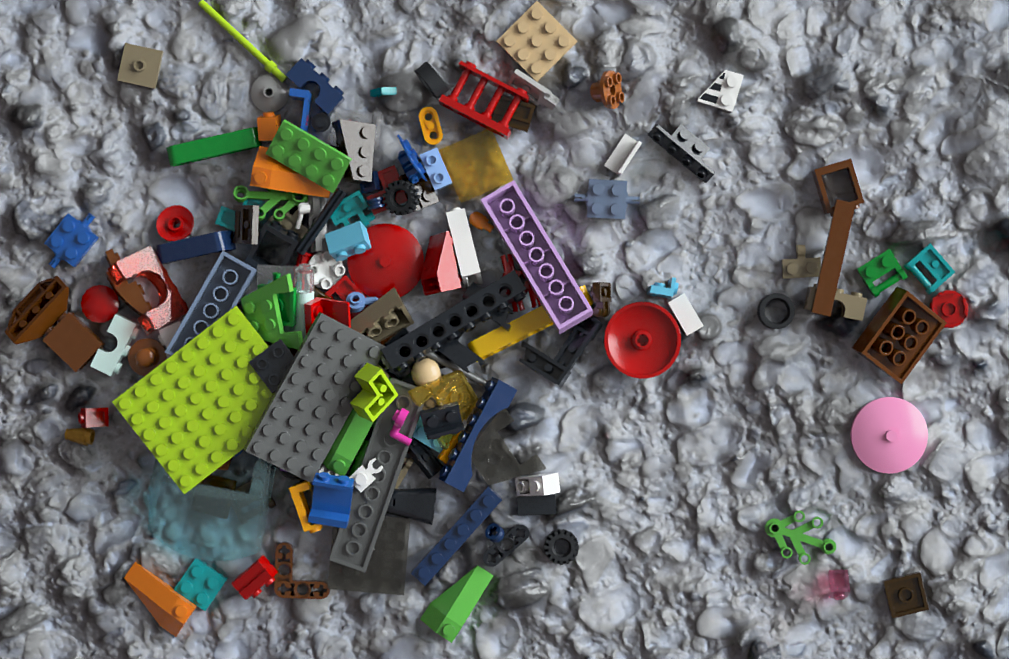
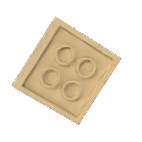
M536 1L496 42L533 80L538 82L578 41Z

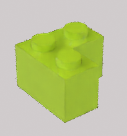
M366 363L354 376L363 390L350 404L358 416L374 422L394 401L398 393L381 368Z

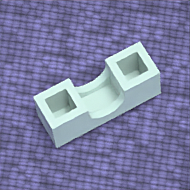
M115 314L107 332L117 338V347L112 352L98 349L90 366L109 376H114L115 373L118 374L123 366L121 363L123 357H127L131 349L129 345L132 339L135 340L139 334V324L120 314Z

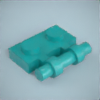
M359 190L344 198L331 216L335 226L341 223L344 226L350 225L348 219L358 214L360 219L355 222L361 221L365 227L376 218L372 212L366 216L363 213V210L369 206Z

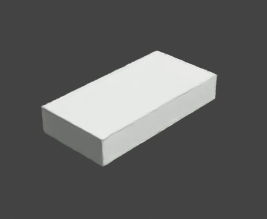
M685 293L668 302L686 336L703 327Z

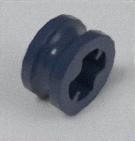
M384 197L367 200V203L370 204L368 209L373 210L385 207V204L382 202Z
M492 523L487 526L485 536L491 542L497 543L503 539L504 530L498 524Z

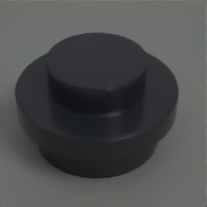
M317 113L313 116L311 124L316 131L324 132L329 129L331 121L327 114Z

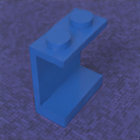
M290 88L289 96L292 100L304 101L301 129L308 133L312 93L309 90Z
M316 472L312 483L314 491L308 522L346 529L350 518L354 479L344 475L335 476L326 472Z

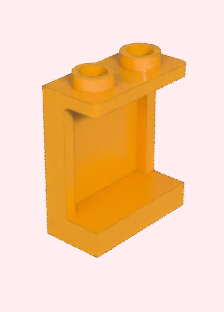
M305 480L293 484L289 490L304 532L309 531L311 534L320 531L323 525L308 522L310 509L303 491L309 490L313 485Z

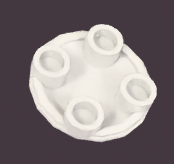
M321 251L312 256L307 266V274L311 283L323 289L331 288L345 273L343 262H336L329 254V251Z

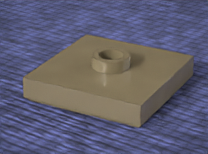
M125 43L117 81L156 89L164 52Z

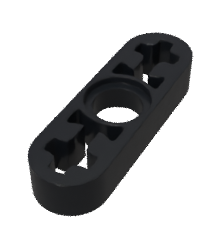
M520 523L510 529L500 542L494 543L484 552V563L490 567L499 564L529 537L528 527ZM517 528H524L525 536H518L516 538V541H518V543L515 544L514 540L511 537H509V535L512 534V536L514 537L517 534ZM503 540H509L512 543V547L509 550L501 548L500 545ZM497 546L499 551L504 555L500 556V554H497L495 556V562H493L492 560L488 562L487 554L490 553L493 555L497 551L496 549H494Z

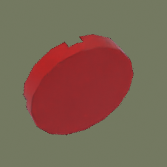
M945 290L939 292L932 298L929 309L947 322L943 328L959 326L968 315L967 301L956 291Z

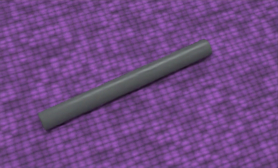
M431 351L425 355L484 388L488 382L471 371L465 372L435 352Z

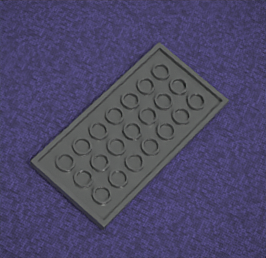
M319 312L248 439L244 450L312 483L316 472L321 467L353 409L350 402L363 390L354 376L366 363L377 366L383 355L381 349L386 346Z

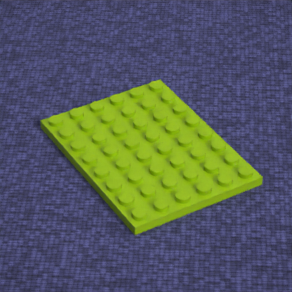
M237 306L112 401L184 494L244 449L274 394L271 393L249 363L269 348V346Z

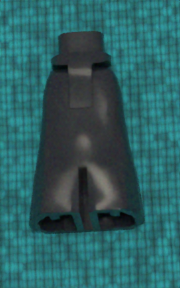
M395 488L386 513L433 525L437 488Z

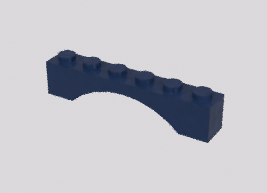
M494 377L486 383L485 392L477 400L476 409L473 414L468 417L465 430L459 434L458 443L450 451L449 460L440 470L439 480L462 492L465 491L473 476L471 457L479 432L491 417L510 406L517 389Z
M487 486L448 532L411 570V574L426 586L502 501V497Z

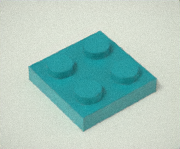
M196 557L174 590L206 611L228 579Z

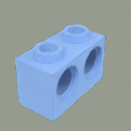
M437 147L419 155L435 192L453 184Z

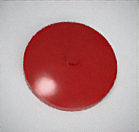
M383 223L368 227L367 232L372 248L364 253L352 255L347 259L348 271L352 281L364 294L370 297H378V299L393 288L396 289L400 297L408 294L421 279L424 265V254L421 245L412 233L401 226Z
M635 302L620 308L610 318L604 333V347L610 362L623 374L640 379L652 378L668 370L675 362L681 347V333L676 320L666 309L650 302Z

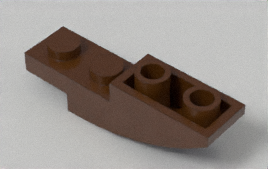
M113 249L106 251L104 255L111 270L106 272L105 276L116 294L137 314L146 319L151 318L153 309L149 301L145 302L143 297L145 292L142 285H138L136 281L128 284L130 278L127 271H122L120 263L122 261L118 252L114 253Z

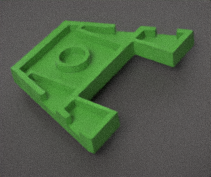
M291 273L241 298L244 316L264 341L275 343L281 339L287 347L299 349L303 342L302 331L284 332L277 298L278 293L294 291Z

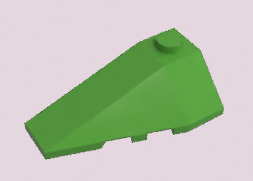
M353 408L323 461L325 467L339 475L345 476L373 422L358 416Z
M475 566L459 581L434 599L420 620L435 633L452 643L493 575L480 566Z

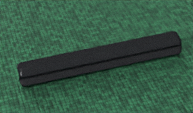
M336 189L295 248L299 254L304 255L346 196L342 189Z

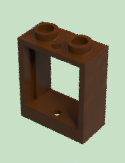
M851 158L811 171L824 215L830 213L832 217L834 207L830 206L822 180V175L847 168L856 200L851 202L856 203L855 209L860 208L859 204L864 203Z

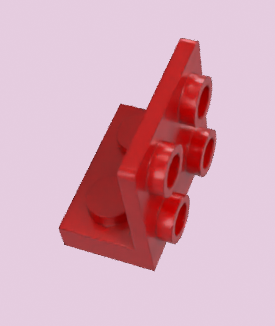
M316 297L304 304L306 335L319 312L351 328L349 302Z

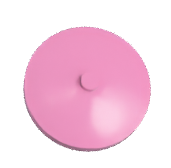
M882 397L868 402L858 411L851 425L850 440L854 453L864 465L877 472L890 474L907 470L921 458L927 445L928 431L922 414L911 403L900 398Z

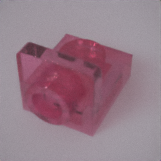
M829 570V598L844 600L850 593L848 570Z

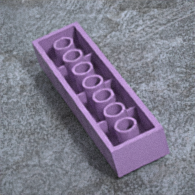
M513 180L482 198L483 208L558 333L561 334L591 317L593 309L515 181Z

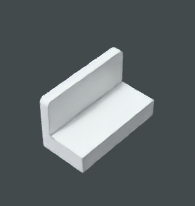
M624 134L604 167L620 177L642 142H637L627 134Z

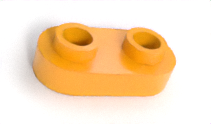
M425 107L419 112L423 136L428 144L437 145L443 138L438 114L434 108ZM431 114L432 119L429 121L426 120L425 115ZM432 132L437 134L435 139L430 138Z

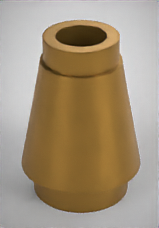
M67 428L65 439L84 446L92 445L95 440V431L91 428Z

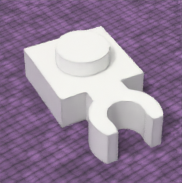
M375 458L369 461L367 469L362 465L349 477L354 479V486L360 492L365 490L376 479L372 474L379 473L383 469L382 465L378 469L373 468L372 464L376 461Z

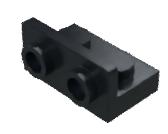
M457 401L420 411L423 429L428 440L438 439L448 434H457L465 430Z

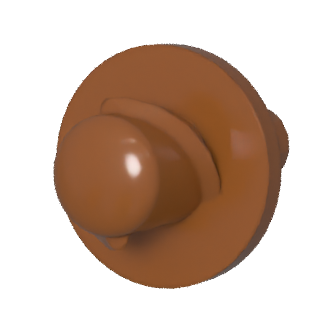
M612 70L605 71L601 79L590 86L592 99L598 103L603 102L607 109H616L620 103H623L625 97L621 88V74Z
M144 338L138 340L129 351V364L134 372L141 376H146L168 359L165 353L166 349L155 339Z

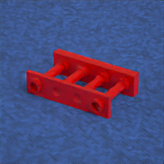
M460 61L459 67L463 72L451 94L447 96L441 95L439 104L508 140L511 134L508 123L520 101L528 103L529 96L527 92L519 87L515 89L476 69V65L469 61H466V63ZM471 74L479 78L480 81L468 103L463 105L457 102V97ZM489 83L497 87L485 111L480 114L474 111V106L486 84ZM506 92L514 96L502 120L497 123L492 120L491 115L502 94Z

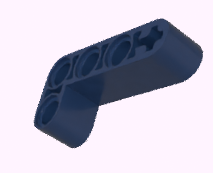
M233 230L218 231L156 245L159 263L167 264L208 254L221 253L222 251L236 250V244L232 243V237H234Z

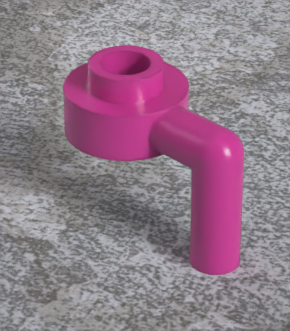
M402 408L401 411L397 409L392 418L395 422L390 431V437L409 446L412 439L399 433L410 412Z

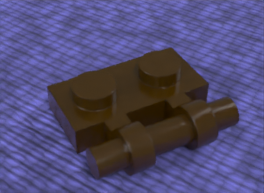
M594 282L590 288L591 298H593V302H596L593 315L595 317H607L611 312V283Z

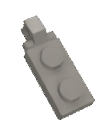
M518 69L514 71L507 85L515 89L519 87L525 90L529 96V101L536 106L545 105L553 110L560 100L550 90Z

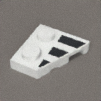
M725 70L697 99V102L732 113L744 75Z

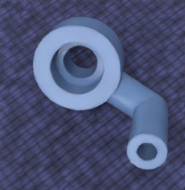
M352 292L346 298V302L350 303V311L360 312L366 305H371L378 300V297H365L360 292Z

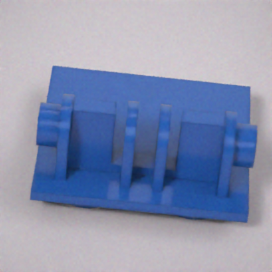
M398 134L397 136L405 150L398 153V160L409 182L415 184L420 178L427 181L424 175L426 170L422 163H419L417 152L414 148L412 149L407 139L403 140Z

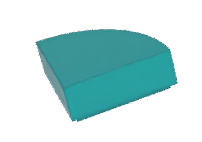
M380 87L370 90V97L393 96L397 94V87Z

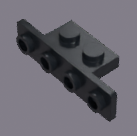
M658 124L648 133V136L654 142L658 143L704 183H707L715 174V171L701 161L710 148L682 124L672 135Z

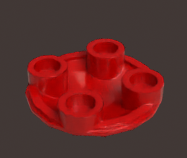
M104 285L92 286L86 290L81 300V308L84 315L92 322L97 323L108 322L114 318L120 307V301L115 291Z

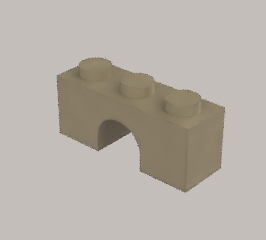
M814 284L813 287H808L803 309L811 311L817 284ZM837 288L834 300L838 301L842 307L841 317L863 321L867 298H863V294L851 292V295L844 294L843 289Z

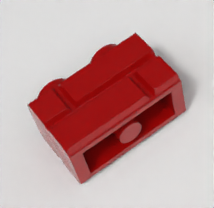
M262 555L231 583L245 600L251 596L254 599L262 592L260 588L263 585L268 587L276 580L274 576L278 571Z

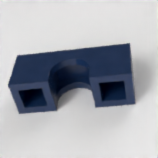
M301 58L286 76L301 90L309 83L319 85L320 94L314 102L330 116L345 100L342 96L344 92L336 85L333 88L328 83L330 79L322 72L318 74L314 70L316 66L308 59L304 61Z

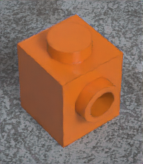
M273 111L263 112V115L257 117L259 141L273 140L281 125V114L275 115Z

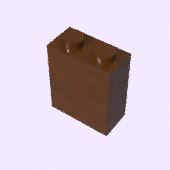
M65 312L57 320L59 323L55 327L51 326L44 333L46 337L43 341L75 372H80L96 355L98 349H102L106 344L73 312L68 314Z

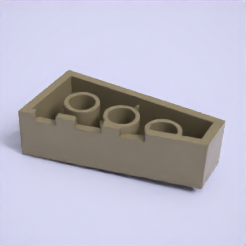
M395 288L391 289L351 320L352 329L377 342L397 333L402 327L406 328L414 324L409 311Z

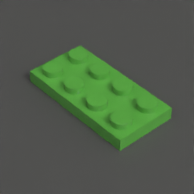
M287 120L282 121L266 152L268 156L332 193L335 192L352 158Z

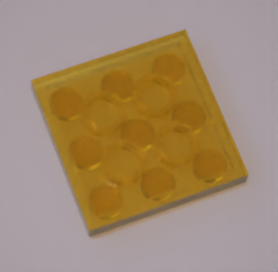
M487 129L438 150L461 203L513 181L494 133Z

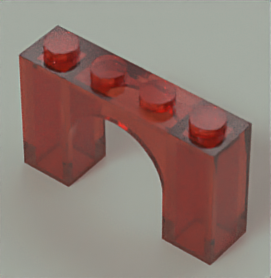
M151 245L115 262L107 269L117 286L132 278L141 277L150 281L157 289L159 295L158 306L137 319L147 336L187 314L189 310L187 303L182 299L176 285L173 284L167 270L161 264L157 253L152 249Z

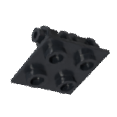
M279 339L249 363L271 393H274L294 356L284 342Z

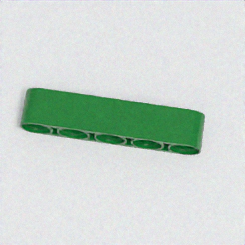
M252 127L166 147L170 167L258 148L262 146V142L258 139V127Z

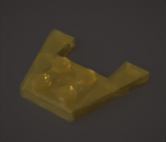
M461 370L453 371L408 391L415 405L419 407L432 396L438 406L457 401L462 422L467 420L478 400L477 395ZM448 434L438 438L437 441L441 448L448 449L450 440L457 434Z

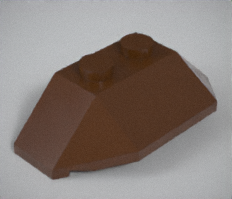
M58 276L39 282L12 311L5 334L16 345L41 338L67 310L69 287Z

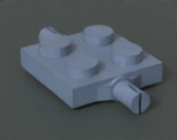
M589 179L586 194L575 193L574 197H582L574 198V202H586L587 217L625 219L628 204L639 205L640 201H632L640 200V196H628L627 181Z

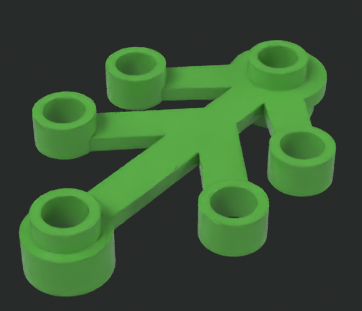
M238 185L233 190V198L237 202H245L247 199L268 200L259 208V212L263 213V216H259V221H262L266 213L280 201L288 202L281 209L278 208L274 211L273 218L278 222L283 221L285 214L294 206H298L300 203H307L308 195L280 192L279 190L267 189L269 192L249 191L243 185ZM242 193L244 197L240 198L237 194ZM295 196H301L302 199L297 200ZM276 213H281L283 216L277 217Z
M796 510L793 515L782 520L777 518L769 519L765 524V532L770 537H775L781 549L780 554L784 558H790L793 552L791 548L787 547L782 535L790 537L798 554V560L803 565L808 564L811 558L805 552L800 541L819 547L825 554H832L836 550V543L832 539L825 538L820 540L803 534L813 528L818 529L823 526V520L818 516L813 517L811 521L793 530L785 527L795 521H804L805 514L800 510ZM797 513L802 514V518L799 520L796 519ZM816 519L820 520L818 526L814 525V520ZM777 525L778 529L777 531H772L771 527ZM828 543L832 545L830 550L825 548ZM785 549H789L790 551L789 555L787 556L783 555V551ZM803 555L808 557L806 562L801 561Z

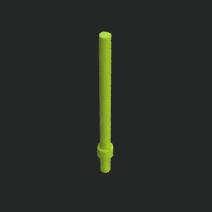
M201 0L198 3V6L265 66L264 69L269 74L272 73L282 83L288 78L277 68L278 65L268 60L207 2Z

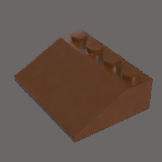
M896 287L855 342L852 349L902 385L947 322L909 291Z

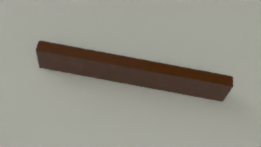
M838 199L835 201L811 313L831 317L856 203Z

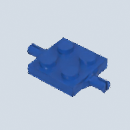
M69 213L64 217L44 243L55 254L48 263L55 268L61 260L67 261L73 267L79 264L99 239L89 227L90 223L96 218L95 216L88 213L83 221L77 220Z

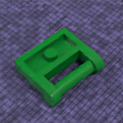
M887 249L856 269L874 298L878 297L880 292L896 282L908 278L890 249ZM892 269L896 271L895 275L876 287L874 286L873 281Z

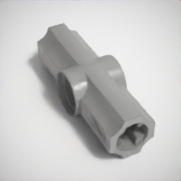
M308 195L310 227L326 205L325 197ZM328 223L325 224L311 244L312 253L328 251L325 238Z

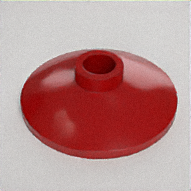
M173 205L164 209L156 222L159 235L169 242L185 239L190 235L194 227L192 213L181 205Z

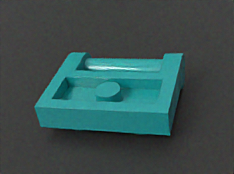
M931 243L904 264L905 269L910 270L925 287V292L928 295L955 273ZM918 261L936 280L934 283L931 284L915 266Z

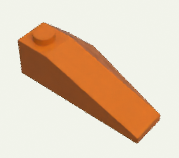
M259 146L252 168L250 186L330 198V191L268 156L266 152L269 147Z
M134 562L124 577L157 623L176 637L197 606L137 562Z

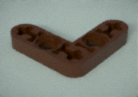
M286 541L279 543L275 551V568L278 571L274 582L275 594L281 598H326L331 590L330 585L326 581L293 580V546ZM283 545L286 546V549H290V552L286 553V559H290V562L285 560L279 562V558L283 559V552L279 551V549L283 548ZM282 564L289 567V573L286 575H282L279 572V566ZM285 584V587L291 588L292 584H295L294 594H291L292 590H286L285 594H282L278 587ZM305 584L308 587V592L303 595L298 593V585ZM311 584H314L313 588H319L320 585H323L327 589L323 595H320V591H313L314 595H310Z

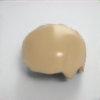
M424 358L422 361L413 364L411 375L418 387L432 389L438 385L441 371L436 361Z

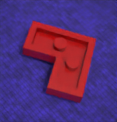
M395 165L378 171V176L384 189L389 187L388 184L399 180V174ZM399 190L395 194V200L399 205L407 202V197L403 190ZM380 191L366 198L369 200L383 197L386 191ZM382 207L373 209L372 212L376 215L387 209Z

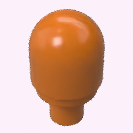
M473 212L469 216L470 224L478 230L482 231L485 229L491 233L494 229V226L488 223L489 219L482 213Z

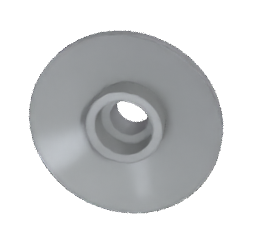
M273 74L262 75L252 85L251 98L258 109L264 112H276L286 105L289 99V88L285 81L282 83ZM268 89L273 91L271 96L266 95Z

